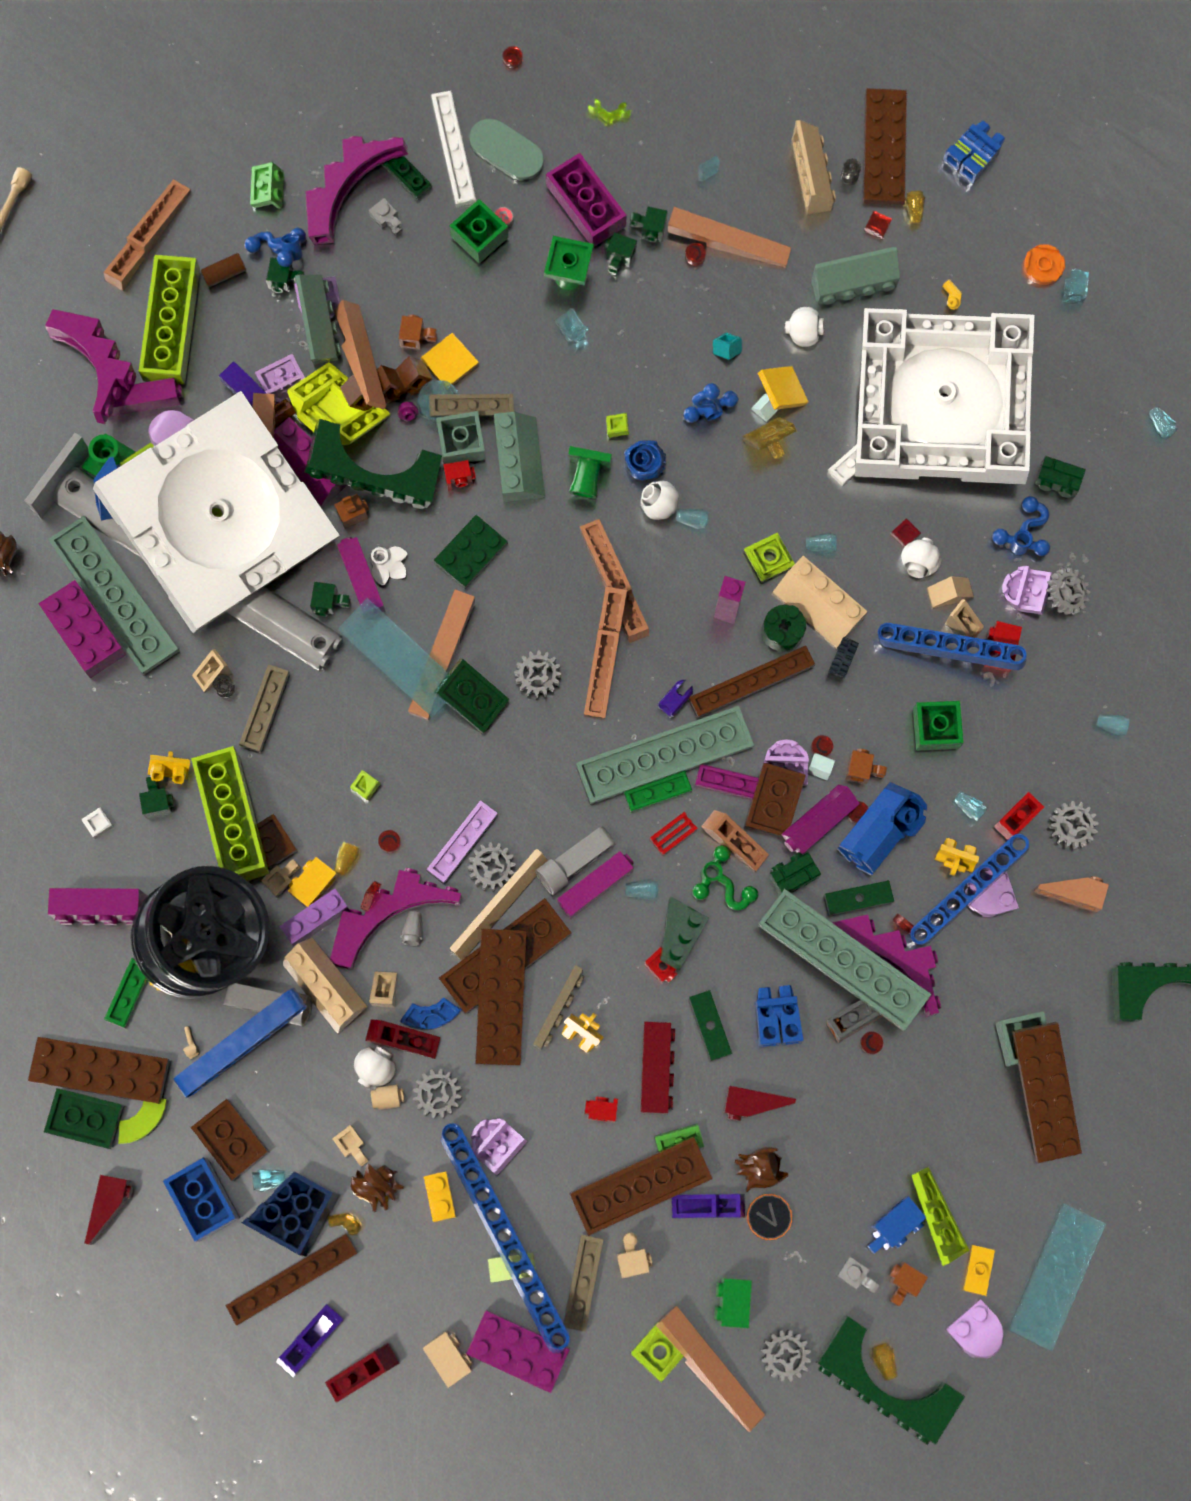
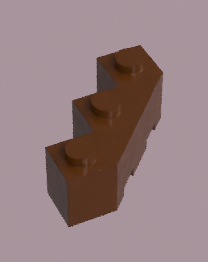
M408 356L397 369L383 365L377 368L386 404L399 400L400 395L409 392L411 395L420 393L432 380L424 361ZM353 374L340 387L349 407L362 411L372 409V406L366 404Z

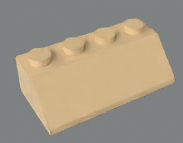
M797 120L795 122L792 144L807 214L831 211L833 203L836 202L835 191L830 188L832 177L830 171L827 172L826 168L828 158L822 149L824 147L823 135H819L818 127Z
M802 556L773 591V594L783 603L797 607L802 612L806 623L835 648L840 645L843 637L847 638L864 620L868 612L805 556Z
M313 938L298 943L285 956L283 966L305 994L311 996L313 1004L337 1034L367 1007Z

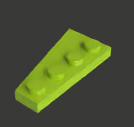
M926 1167L911 1176L942 1266H945L970 1250L929 1167Z

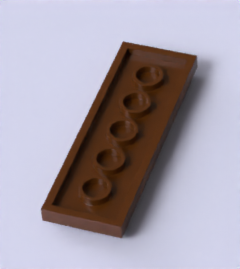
M866 88L863 203L904 205L907 90Z
M546 898L503 929L526 931L525 969L572 934ZM480 947L439 977V980L465 1014L478 1005Z
M481 929L475 1064L520 1065L526 931Z
M1051 1022L1012 1031L1036 1161L1042 1163L1082 1154L1059 1024Z
M37 1037L28 1081L160 1104L170 1059Z
M694 1136L574 1190L570 1192V1196L589 1236L713 1178Z

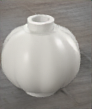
M801 307L793 312L790 321H786V334H790L795 344L801 347H810L818 342L819 335H824V318H819V313L811 307Z
M668 481L652 482L642 491L641 507L645 514L653 520L669 518L678 508L679 494Z
M929 538L912 541L902 550L901 559L904 568L909 575L915 578L929 576L935 573L941 565L940 551Z
M379 1045L375 1049L371 1047L362 1049L354 1060V1069L358 1077H360L358 1082L367 1088H370L371 1085L382 1086L389 1083L395 1074V1062L390 1059L392 1053Z

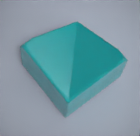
M726 332L713 340V354L731 359L742 352L741 337Z

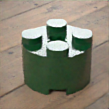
M778 605L772 608L766 614L761 629L762 638L767 646L780 653L796 649L802 642L806 631V620L802 612L794 605ZM785 626L788 629L787 631H784L783 629H780V627Z

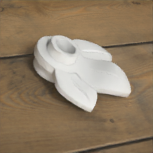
M394 546L389 549L377 547L371 551L372 576L377 583L384 586L389 577L392 579H403L406 577V569L401 562L407 556L405 550ZM382 555L384 556V560L378 561L377 557Z

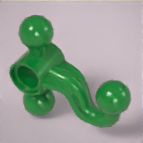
M719 845L714 850V860L708 862L702 868L701 877L703 880L693 887V895L698 900L706 899L710 893L709 885L719 881L726 887L725 901L727 905L736 911L743 910L750 903L758 899V890L753 886H746L741 893L743 899L740 902L734 900V884L729 877L722 874L723 869L721 867L722 862L729 860L731 851L727 846ZM709 867L716 869L717 877H709L706 869Z

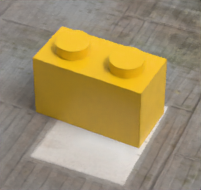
M317 857L314 860L310 859L303 867L304 872L299 877H294L288 885L290 887L288 892L305 907L320 899L339 877L335 871Z
M448 1172L424 1176L433 1222L456 1218Z

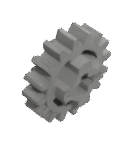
M1072 568L1057 570V573L1051 575L1052 580L1047 581L1050 588L1046 589V592L1051 594L1047 599L1053 600V608L1058 606V613L1064 612L1065 615L1078 613L1086 607L1084 603L1089 602V599L1086 597V594L1090 593L1089 590H1086V586L1089 583L1083 582L1084 575L1078 576L1079 570L1072 571Z
M540 650L537 651V655H533L530 651L529 658L522 656L523 663L517 662L516 666L520 670L515 671V676L519 677L516 679V684L522 683L520 690L524 691L527 689V696H530L533 692L536 698L539 697V693H543L546 697L548 690L551 692L555 691L553 685L559 686L560 681L556 678H561V672L556 671L560 669V664L554 665L556 658L549 659L548 652L542 656ZM525 668L529 672V675L526 676V679H524L523 676ZM550 669L553 673L551 680H549V677L547 676V674L550 672ZM534 672H542V676L540 677L537 675L534 677Z
M1071 801L1069 807L1066 803H1063L1061 809L1057 808L1054 811L1056 815L1050 817V820L1054 821V823L1049 828L1055 829L1052 837H1059L1058 844L1064 841L1065 848L1072 844L1073 849H1077L1079 844L1085 847L1087 845L1086 841L1092 842L1094 840L1091 835H1096L1098 831L1093 827L1097 826L1099 822L1093 821L1096 814L1089 813L1091 807L1084 809L1082 802L1075 806V802ZM1067 812H1073V814L1070 817L1066 815L1063 816V814ZM1072 821L1075 822L1076 829H1073ZM1077 834H1085L1084 837L1075 839Z
M489 842L488 848H485L482 844L480 845V852L477 850L473 851L476 857H469V861L473 865L468 866V870L474 871L470 874V878H477L475 885L478 886L483 883V890L491 886L492 891H495L496 885L502 888L503 882H508V876L515 874L511 868H515L516 864L510 862L514 859L513 854L507 856L508 848L501 850V844L499 843L494 848L492 842ZM491 853V856L482 858L485 854ZM500 855L505 859L507 867L500 863ZM495 862L497 869L493 868L492 871H489L487 865ZM477 867H479L480 869H483V871H484V877H483V878L479 875V873H478V871H477ZM498 875L502 876L501 878L492 881L494 877Z
M433 1069L430 1070V1076L423 1073L422 1077L424 1080H416L419 1088L413 1089V1092L418 1093V1096L414 1097L413 1101L420 1102L417 1109L419 1110L424 1107L423 1114L426 1116L429 1112H432V1118L434 1119L437 1113H440L442 1118L445 1117L444 1112L446 1111L452 1114L451 1107H459L455 1102L456 1099H462V1096L457 1094V1091L461 1090V1086L454 1085L458 1081L457 1078L451 1080V1073L448 1072L446 1075H443L442 1069H439L438 1074H435ZM433 1079H441L437 1084L430 1085L428 1083ZM448 1084L452 1088V1097L447 1095L446 1088ZM439 1088H442V1098L437 1097L436 1099H433L434 1095L432 1094V1091H437ZM423 1090L427 1092L429 1098L426 1104L422 1096ZM444 1102L445 1104H447L443 1108L434 1109V1107L439 1103Z
M779 1330L778 1337L772 1333V1341H764L768 1347L767 1349H761V1352L766 1354V1357L762 1358L761 1362L768 1363L764 1369L765 1371L772 1370L771 1377L774 1378L778 1374L779 1380L783 1382L785 1376H787L788 1380L792 1382L793 1375L801 1378L799 1371L801 1369L803 1371L808 1370L804 1364L805 1362H811L809 1358H806V1354L811 1353V1350L804 1349L807 1341L800 1342V1334L792 1337L791 1330L787 1332V1335H784V1332ZM787 1340L796 1343L799 1349L789 1347ZM779 1342V1348L775 1353L771 1354L773 1346ZM785 1349L787 1352L794 1354L788 1357V1362L782 1358H776L784 1354L783 1350ZM801 1358L799 1365L794 1369L793 1364L795 1360ZM779 1362L782 1364L784 1372L775 1368L773 1363Z

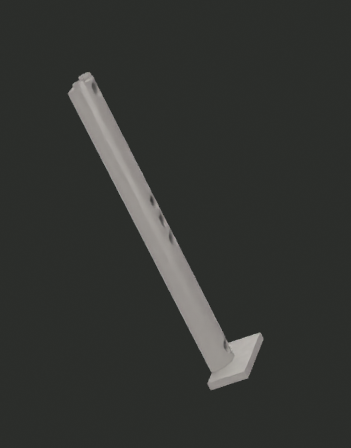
M74 433L24 501L32 512L41 519L55 502L78 518L84 516L92 527L141 557L120 525H117L113 518L101 521L95 503L94 478L79 469L89 455L88 446L80 435ZM80 486L77 492H72L74 487ZM265 586L227 611V613L318 671L329 663L331 659L330 654L334 649L337 650L343 642L342 635ZM318 642H326L324 648H315Z

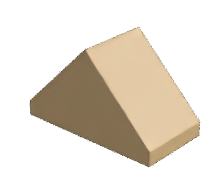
M951 576L927 587L932 608L958 603L962 599H974L969 578Z
M964 599L960 601L945 622L948 627L959 635L974 638L984 628V625Z
M212 649L192 676L202 690L206 692L231 675L232 672L216 649Z
M375 971L370 995V1004L372 1006L395 1007L397 973Z

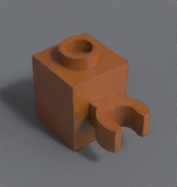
M417 315L402 316L398 338L400 347L421 350L422 340L436 342V329H424L423 318Z
M358 494L351 497L349 495L343 498L342 501L334 504L345 529L368 519L366 512L369 511L365 499L360 500Z
M853 750L850 754L845 779L867 784L870 775L884 778L887 767L873 765L874 754H869L868 750Z
M901 1262L900 1265L895 1264L889 1276L892 1277L890 1282L898 1288L890 1301L900 1306L907 1293L917 1297L928 1277L905 1262Z

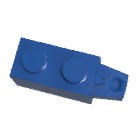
M909 1196L904 1197L872 1225V1228L875 1230L872 1235L875 1239L867 1247L873 1254L882 1247L885 1250L894 1246L899 1248L908 1240L905 1236L911 1231L916 1233L925 1225L923 1223L926 1219L925 1215Z

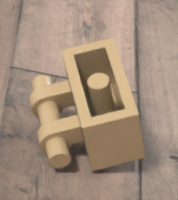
M633 1233L626 1234L623 1238L626 1253L617 1255L621 1278L648 1273L649 1267L653 1266L650 1253H645V1249L635 1251L636 1235Z

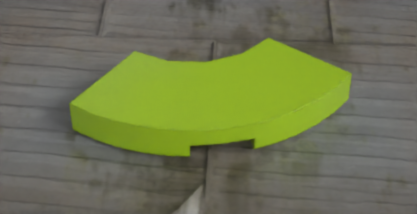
M161 1099L160 1104L143 1101L141 1109L135 1116L128 1120L120 1121L118 1144L137 1142L152 1132L164 1117L168 1099Z

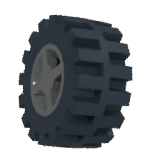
M846 637L842 638L829 673L845 678L859 645L858 642Z

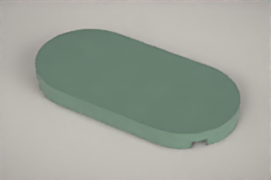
M484 119L476 123L471 129L470 144L474 153L511 178L519 181H524V179L530 180L541 172L543 168L541 149L501 121Z

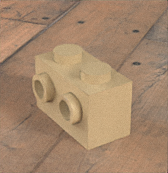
M446 1331L423 1347V1350L449 1388L472 1372L470 1366L473 1363L466 1352L462 1355L458 1349L460 1343L454 1333L449 1335Z

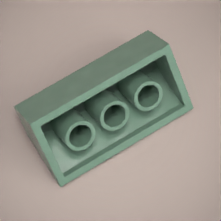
M897 247L815 264L811 284L817 305L822 303L825 305L832 304L840 299L850 300L862 294L868 296L880 290H893L897 287L900 279Z
M322 274L295 275L311 361L313 365L338 361L337 355H341L339 342H335L333 335L337 334L335 321L331 322L330 319L333 307L331 300L327 301L326 293L329 292L328 281L323 280Z
M518 412L494 414L503 502L545 498L536 417Z

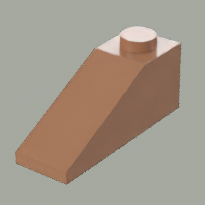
M714 810L701 826L720 845L727 846L734 856L754 871H757L769 856L726 813Z
M1091 876L1090 878L1039 884L1035 887L1034 892L1097 913L1102 910L1109 884L1103 883L1101 878Z

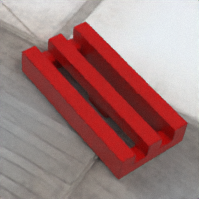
M683 812L651 836L650 840L664 856L697 831L698 828L687 817V814ZM684 819L685 822L659 842L656 840ZM687 826L691 828L666 848H662L664 843Z

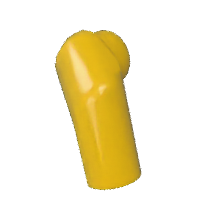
M948 280L942 287L949 294L947 300L948 307L954 310L961 305L962 292L951 280Z

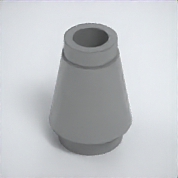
M415 911L408 912L400 936L403 944L417 946L422 940L421 913Z

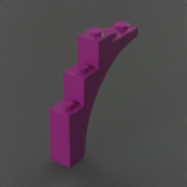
M351 136L348 139H342L344 162H332L331 164L324 165L325 188L316 187L305 191L308 235L314 245L334 242V229L338 211L348 192L364 174L390 159L408 155V147L403 137H392L384 141L373 140L369 143H365L362 136Z
M52 309L45 324L50 338L64 342L80 351L96 369L98 389L92 411L97 423L106 424L108 417H111L115 401L120 398L121 391L129 392L131 385L135 383L136 372H134L130 362L119 360L120 351L114 340L104 338V329L99 319Z
M405 868V871L399 870L393 895H389L390 891L377 888V891L371 890L364 916L361 915V911L349 909L348 912L342 911L330 957L331 962L337 967L353 970L358 955L368 938L391 917L409 908L424 904L447 903L460 905L462 894L458 893V889L446 886L445 889L437 888V884L426 881L424 884H421L422 877L417 874V870Z
M868 914L832 922L929 992L931 996L923 1006L927 1017L939 1013L938 1009H941L939 997L934 995V977L928 972L934 970L938 963L936 951H932L931 946L905 951L904 948H907L904 935L900 934L899 930L873 936L875 925L873 919L869 920Z

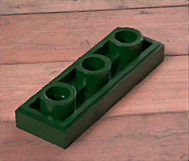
M405 156L393 158L382 163L416 200L432 188V184Z
M889 880L824 894L829 916L895 902ZM860 895L863 899L862 902H858L855 896Z
M708 990L689 997L710 1061L731 1055L732 1051L711 991ZM712 1022L714 1029L709 1030L706 1024Z

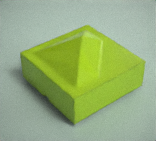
M627 413L606 416L609 438L629 435Z
M361 770L350 788L369 801L381 782L366 771Z

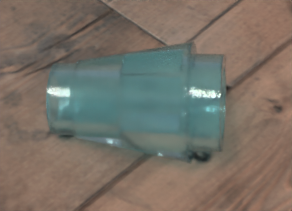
M1155 407L1148 413L1158 436L1166 439L1177 431L1176 422L1159 407Z
M678 509L676 521L699 530L701 528L705 529L709 513L704 511V509Z
M830 532L806 537V549L825 553L837 551V535Z
M1099 714L1096 727H1100L1118 736H1121V734L1127 735L1130 718H1125V715Z
M962 791L954 799V802L971 820L978 821L988 808L984 805V802Z
M651 878L626 883V896L646 900L657 898L658 882L652 881Z
M257 1170V1172H252L254 1191L259 1190L262 1192L280 1186L285 1181L284 1170Z

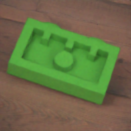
M273 162L252 167L250 205L254 208L270 204L277 208H282L284 198L283 181L285 176L284 171Z

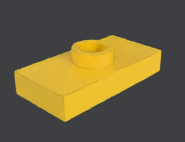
M971 1245L963 1291L987 1295L995 1250Z

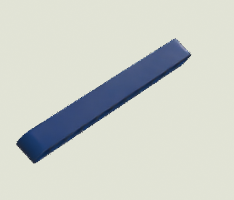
M447 1124L441 1134V1142L545 1344L553 1353L563 1352L569 1344L570 1337L462 1129L457 1124ZM454 1132L458 1138L449 1140L445 1134ZM460 1151L465 1152L468 1158L466 1160H459L456 1157V1153ZM470 1171L475 1172L478 1175V1179L474 1181L469 1180L466 1174ZM481 1191L486 1192L489 1199L481 1201L478 1199L477 1193ZM489 1212H496L499 1215V1219L491 1221L487 1214ZM506 1232L510 1240L503 1242L498 1238V1234ZM512 1252L518 1253L521 1260L519 1262H512L509 1259V1254ZM522 1273L529 1274L531 1282L523 1283L519 1275ZM532 1294H539L542 1302L534 1304L530 1296ZM545 1314L550 1315L553 1323L545 1325L541 1320V1316ZM556 1335L561 1336L564 1340V1345H554L552 1337Z

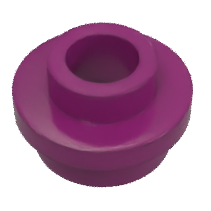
M413 402L400 404L397 412L398 417L405 421L413 420L419 413L417 406Z

